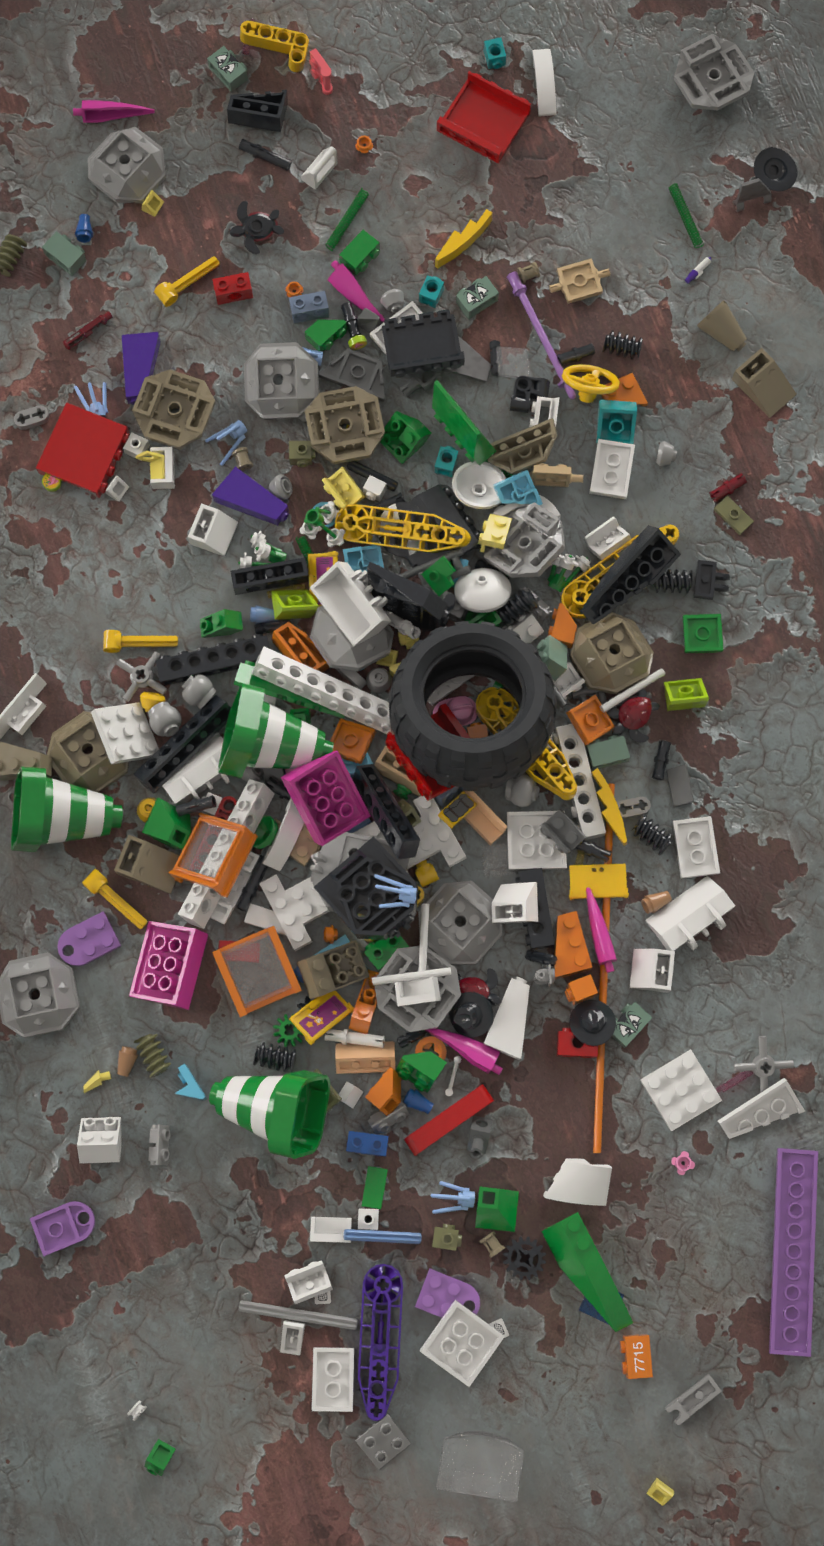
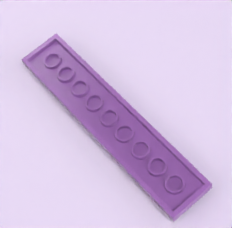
M777 1148L770 1354L811 1357L818 1151Z

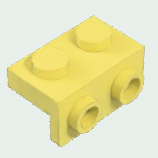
M341 467L331 477L322 479L325 484L323 486L328 494L333 495L335 498L334 503L339 509H344L349 504H357L365 498V495L345 467Z
M490 514L488 521L484 520L482 528L484 534L480 533L478 544L481 545L480 552H484L486 546L504 549L512 518Z

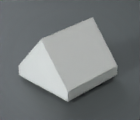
M116 475L106 489V494L120 501L129 486Z
M346 1082L339 1093V1096L342 1098L341 1102L353 1109L363 1091L353 1084Z

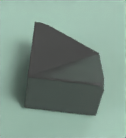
M364 308L357 318L358 326L371 333L380 326V317L369 309Z

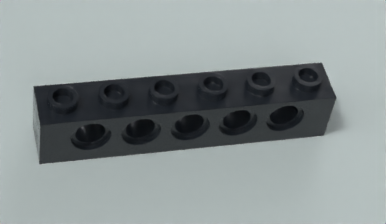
M257 634L247 640L240 638L234 640V643L229 644L224 642L218 643L215 647L211 648L200 647L194 652L182 651L172 657L170 655L161 656L158 660H155L160 683L163 686L187 681L191 675L193 677L197 675L211 676L237 670L240 663L245 664V660L256 663L263 647L270 649L267 635ZM250 647L256 649L253 654L246 653V650ZM232 651L237 652L235 658H229L228 654ZM212 656L219 657L218 661L214 663L210 662L209 659ZM193 660L200 661L198 666H191ZM175 664L182 665L178 671L172 670V667Z
M215 695L133 773L134 776L145 788L154 794L226 725L231 707L226 701Z
M374 764L356 766L353 782L396 858L400 860L416 857L420 838Z

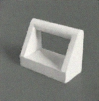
M332 146L324 149L302 174L301 180L316 190L337 165L336 149Z

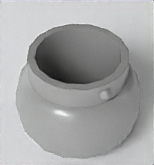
M191 675L181 686L184 688L182 692L183 699L188 704L197 706L199 709L209 701L216 690L212 687V682L204 675H197L195 677Z
M168 702L158 703L148 712L149 724L155 734L170 737L179 730L182 722L181 715Z
M521 775L517 779L512 778L508 780L505 798L518 807H528L533 801H537L540 788L530 776Z

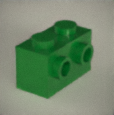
M363 229L339 254L340 264H343L350 272L357 276L359 272H363L367 268L368 263L372 259L377 258L380 253V242Z
M394 936L391 939L379 940L376 943L372 941L365 947L364 955L375 969L380 972L397 948H408L409 945L401 936L399 938Z

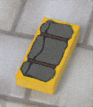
M463 791L438 814V817L452 829L477 806V803Z

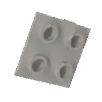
M388 1414L376 1424L374 1423L371 1428H368L369 1430L359 1435V1438L355 1440L378 1470L411 1444Z

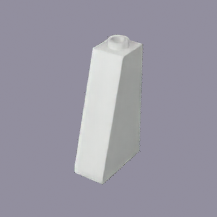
M516 977V979L511 978L494 1022L484 1041L485 1045L493 1047L517 1060H520L522 1056L530 988L526 984L527 981Z

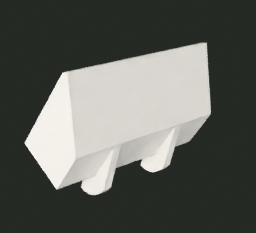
M337 561L310 589L352 646L355 647L378 634L391 622V619L382 609L388 602V599L381 596L376 598L372 596L370 592L373 590V587L371 585L366 587L362 582L368 576L366 570L362 572L359 569L354 572L347 562Z
M219 733L213 736L162 786L175 805L184 804L193 797L200 799L198 794L206 788L212 790V784L221 778L226 784L230 782L227 775L218 773L223 738Z
M706 876L647 918L646 922L667 950L675 951L685 943L694 950L698 947V944L693 937L700 932L705 937L710 935L706 928L712 923L720 930L726 927L722 916L731 911L735 905L725 891L711 878Z

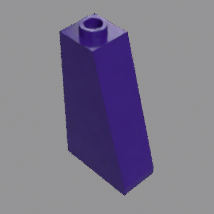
M158 332L122 335L125 392L128 404H135L145 377L151 376L154 373L161 343Z
M234 467L212 494L213 500L218 504L277 526L289 516L287 504L237 467Z

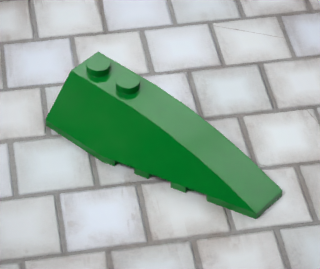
M245 660V664L240 663L234 685L240 687L241 683L264 688L265 695L344 719L345 715L253 675L252 672L256 663Z
M577 1212L541 1231L560 1269L615 1332H618L633 1324L631 1316L579 1213Z

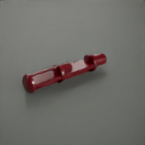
M109 311L104 315H99L75 332L73 335L78 332L80 333L69 342L66 340L73 335L65 339L63 345L66 349L70 350L93 334L92 329L99 324L106 325L107 321L113 318ZM83 337L82 340H80L78 343L70 347L72 343H74L79 338Z

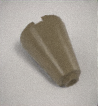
M724 300L697 324L699 329L731 351L736 349L739 352L746 345L744 341L747 338L727 302Z

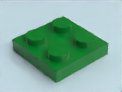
M721 614L683 615L685 653L723 652Z

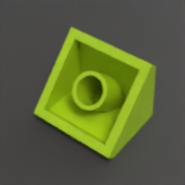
M308 589L271 591L275 620L311 618L319 607Z
M702 678L664 682L667 711L705 707L709 701Z

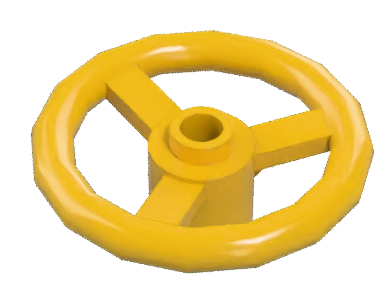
M572 365L565 368L562 373L564 382L571 388L578 390L579 399L585 403L594 402L597 395L613 393L618 390L620 385L616 375L597 366ZM575 372L592 373L586 374L585 376H582V378L570 375ZM600 375L606 377L612 382V385L600 384L598 378Z

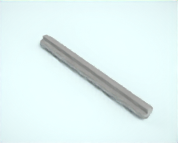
M243 1300L239 1303L240 1312L356 1330L358 1326V1319Z

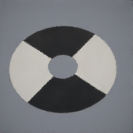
M398 502L388 507L389 509L423 513L417 506L408 502ZM384 511L381 518H387L389 511ZM394 512L393 519L404 521L406 513ZM411 514V522H423V515ZM381 522L382 526H397L395 523ZM380 528V532L397 534L396 531H387ZM422 531V535L427 534V531ZM378 536L381 544H384V536ZM390 538L389 545L401 546L402 539ZM408 540L406 547L419 549L420 541ZM384 547L389 553L400 557L409 556L417 552Z

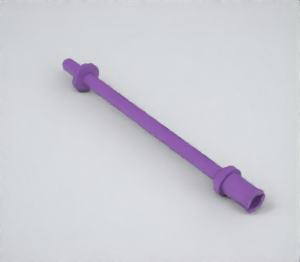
M516 271L508 274L507 279L513 288L512 292L514 296L520 298L561 380L558 383V387H564L569 398L575 399L576 394L573 388L562 379L563 368L525 294L526 286L522 284Z

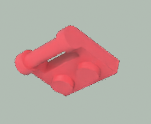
M315 48L310 51V72L315 80L318 79L321 83L322 92L325 95H330L333 92V86L330 83L331 68Z

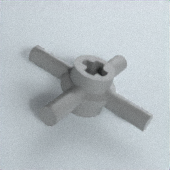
M154 652L145 666L140 665L135 668L122 659L117 661V666L130 673L132 685L123 696L124 700L129 702L138 688L148 686L162 695L166 693L167 688L153 680V673L151 671L156 664L155 660L161 657L159 653ZM140 674L143 676V674H144V675H145V678H144V679H142V678L139 679L138 676H139Z
M759 1036V1055L753 1059L752 1063H737L733 1065L734 1072L753 1071L755 1075L760 1077V1093L768 1089V1077L774 1073L775 1069L794 1067L793 1060L774 1061L771 1056L767 1055V1036ZM765 1062L767 1066H764V1069H761L760 1066H763V1063Z

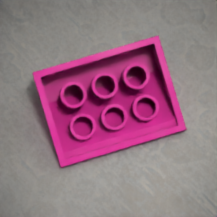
M337 750L296 767L281 777L313 841L321 846L349 831L371 816Z
M149 921L129 997L189 1010L208 934L195 928Z

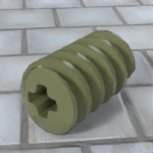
M7 234L0 246V273L7 277L11 276L7 270H14L11 264L17 265V261L14 258H21L17 252L24 253V249L21 246L27 247V243L15 235Z
M148 1034L134 1041V1043H140L136 1049L143 1050L140 1053V1057H147L143 1064H150L146 1068L147 1072L153 1071L149 1076L150 1078L164 1073L171 1065V1062L164 1063V1060L168 1057L167 1055L161 1056L165 1049L157 1048L161 1041H154L158 1034Z

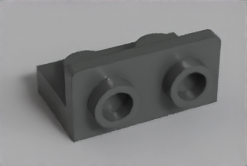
M559 809L545 823L540 825L543 828V834L548 839L552 838L556 843L555 847L561 853H571L587 838L562 809Z

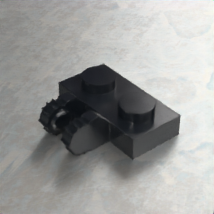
M698 560L694 598L713 600L714 590L719 592L729 591L728 585L715 584V579L728 581L730 580V575L716 572L717 562Z

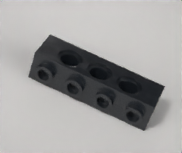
M305 557L230 571L235 595L309 582Z
M542 868L519 871L518 877H515L516 883L537 882V904L540 909L538 922H522L523 927H527L528 934H525L526 946H530L531 950L554 947L555 942ZM540 924L543 927V931L535 933L532 926Z

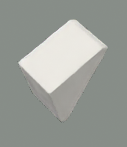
M284 1321L281 1353L301 1354L305 1323Z

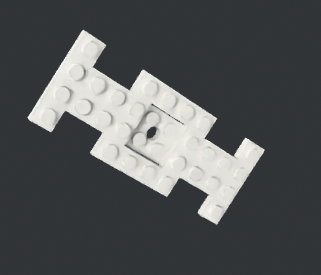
M420 796L413 800L421 815V822L413 827L420 838L416 857L409 859L407 869L440 851L449 867L465 860L467 857L451 828L438 817L441 811L434 798L427 801L424 796ZM375 821L353 833L386 840ZM276 874L259 884L293 949L297 951L312 943L304 925L330 911L314 889L311 877L285 890ZM350 892L345 893L343 897L348 896Z

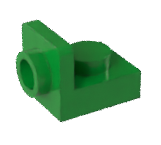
M158 1439L147 1457L144 1467L147 1468L146 1470L150 1474L162 1476L176 1448Z

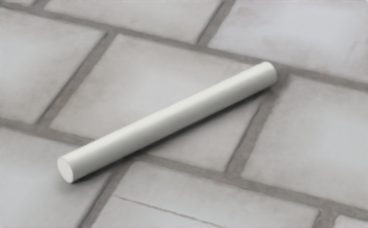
M661 668L601 705V711L604 713L664 676L665 671Z
M425 903L421 904L418 971H425L427 965L429 904Z
M451 968L373 977L372 983L373 985L448 976L451 975Z

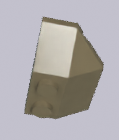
M551 418L491 443L497 452L488 458V462L513 475L547 461L557 437L554 419Z

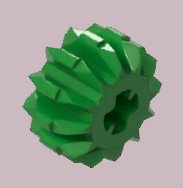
M284 1014L285 1021L283 1022L278 1018L277 1021L281 1025L273 1026L274 1029L279 1030V1032H275L273 1035L274 1037L281 1036L277 1041L279 1044L285 1040L284 1047H288L289 1041H291L293 1047H296L294 1040L297 1039L299 1043H302L303 1041L299 1035H304L288 1019L287 1014ZM289 1026L291 1028L293 1026L294 1034L290 1035L289 1033V1035H286V1027Z

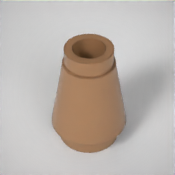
M665 891L645 896L641 900V904L647 914H653L671 902L672 898L670 893Z
M122 1046V1049L119 1050L117 1074L129 1076L138 1057L137 1049Z

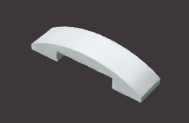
M550 49L532 50L537 88L538 116L556 115L555 82Z
M290 798L285 809L287 812L272 846H269L262 864L277 871H281L304 824L292 798Z
M250 851L228 897H220L210 917L211 919L225 925L243 893V887L246 886L260 857L259 855Z

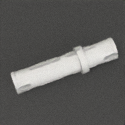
M384 611L391 619L389 625L398 629L399 633L408 635L412 639L414 637L417 639L420 636V629L413 626L410 621L403 620L392 612Z
M330 1029L326 1032L329 1035H325V1041L342 1042L343 1045L350 1043L384 1048L385 1036L349 1032L348 1029L343 1031Z

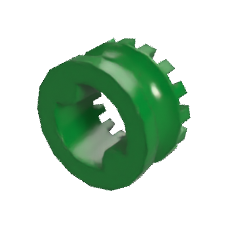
M397 783V789H394L393 793L407 801V796L411 795L412 791Z

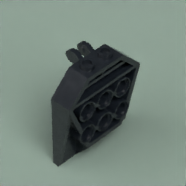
M369 562L367 566L368 586L371 585L373 587L370 593H372L374 598L381 596L388 599V602L383 607L384 609L404 620L410 621L412 625L421 630L433 631L439 627L446 626L449 620V611L453 610L455 606V596L453 593L447 594L442 600L432 590Z
M374 836L318 882L314 889L357 939L387 940L394 936L399 938L401 934L398 929L401 927L406 930L411 928L409 924L416 915L417 895L415 904H410L409 907L379 908L380 904L403 902V900H399V893L375 888L376 884L388 887L392 884L375 878L373 871L377 867H382V872L377 875L405 885H411L413 888H417V895L418 886L414 879ZM361 880L368 881L364 887H359L358 883ZM350 892L353 894L350 899H343L345 893ZM376 897L383 898L380 904L373 903ZM361 910L368 911L364 917H359L358 913Z

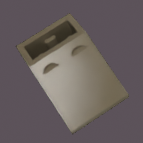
M763 348L736 369L732 380L769 418L797 395L777 363Z
M128 835L114 871L117 875L171 894L176 881L168 872L173 870L179 855L145 840Z
M356 940L297 962L310 999L320 997L369 977Z

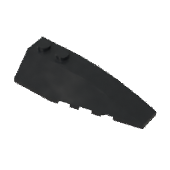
M648 525L610 567L588 598L581 613L594 625L613 612L614 608L626 603L627 599L642 592L643 588L654 584L681 553L659 528Z

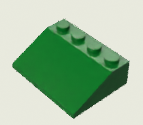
M436 380L434 382L432 409L436 412L434 417L440 424L445 423L446 427L444 429L451 437L454 435L457 438L455 443L461 450L466 449L467 453L465 455L472 463L476 461L480 466L497 451L455 399Z

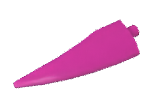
M82 100V108H73V115L82 116L83 123H98L155 113L154 109L138 105L99 100Z
M337 260L333 261L331 266L335 271L328 278L332 286L359 309H369L380 317V321L384 322L385 318L369 301L350 271L343 264L340 265Z
M587 887L588 915L598 965L604 964L607 973L614 972L612 962L617 961L612 940L590 887Z
M435 1028L425 1030L449 1045L473 1066L488 1074L490 1071H493L500 1075L503 1068L495 1064L500 1051L457 1033Z

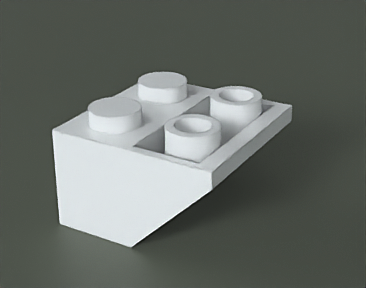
M201 503L188 535L189 543L225 557L238 522L222 511Z
M537 882L501 884L492 901V923L538 922Z
M633 949L629 988L669 993L672 986L675 951Z
M121 1117L81 1118L77 1142L79 1163L120 1162Z

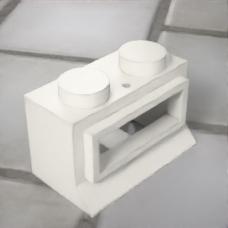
M537 396V402L533 401L531 411L535 413V417L530 419L529 427L538 424L541 406L550 407L548 420L553 418L556 427L560 397L547 398Z

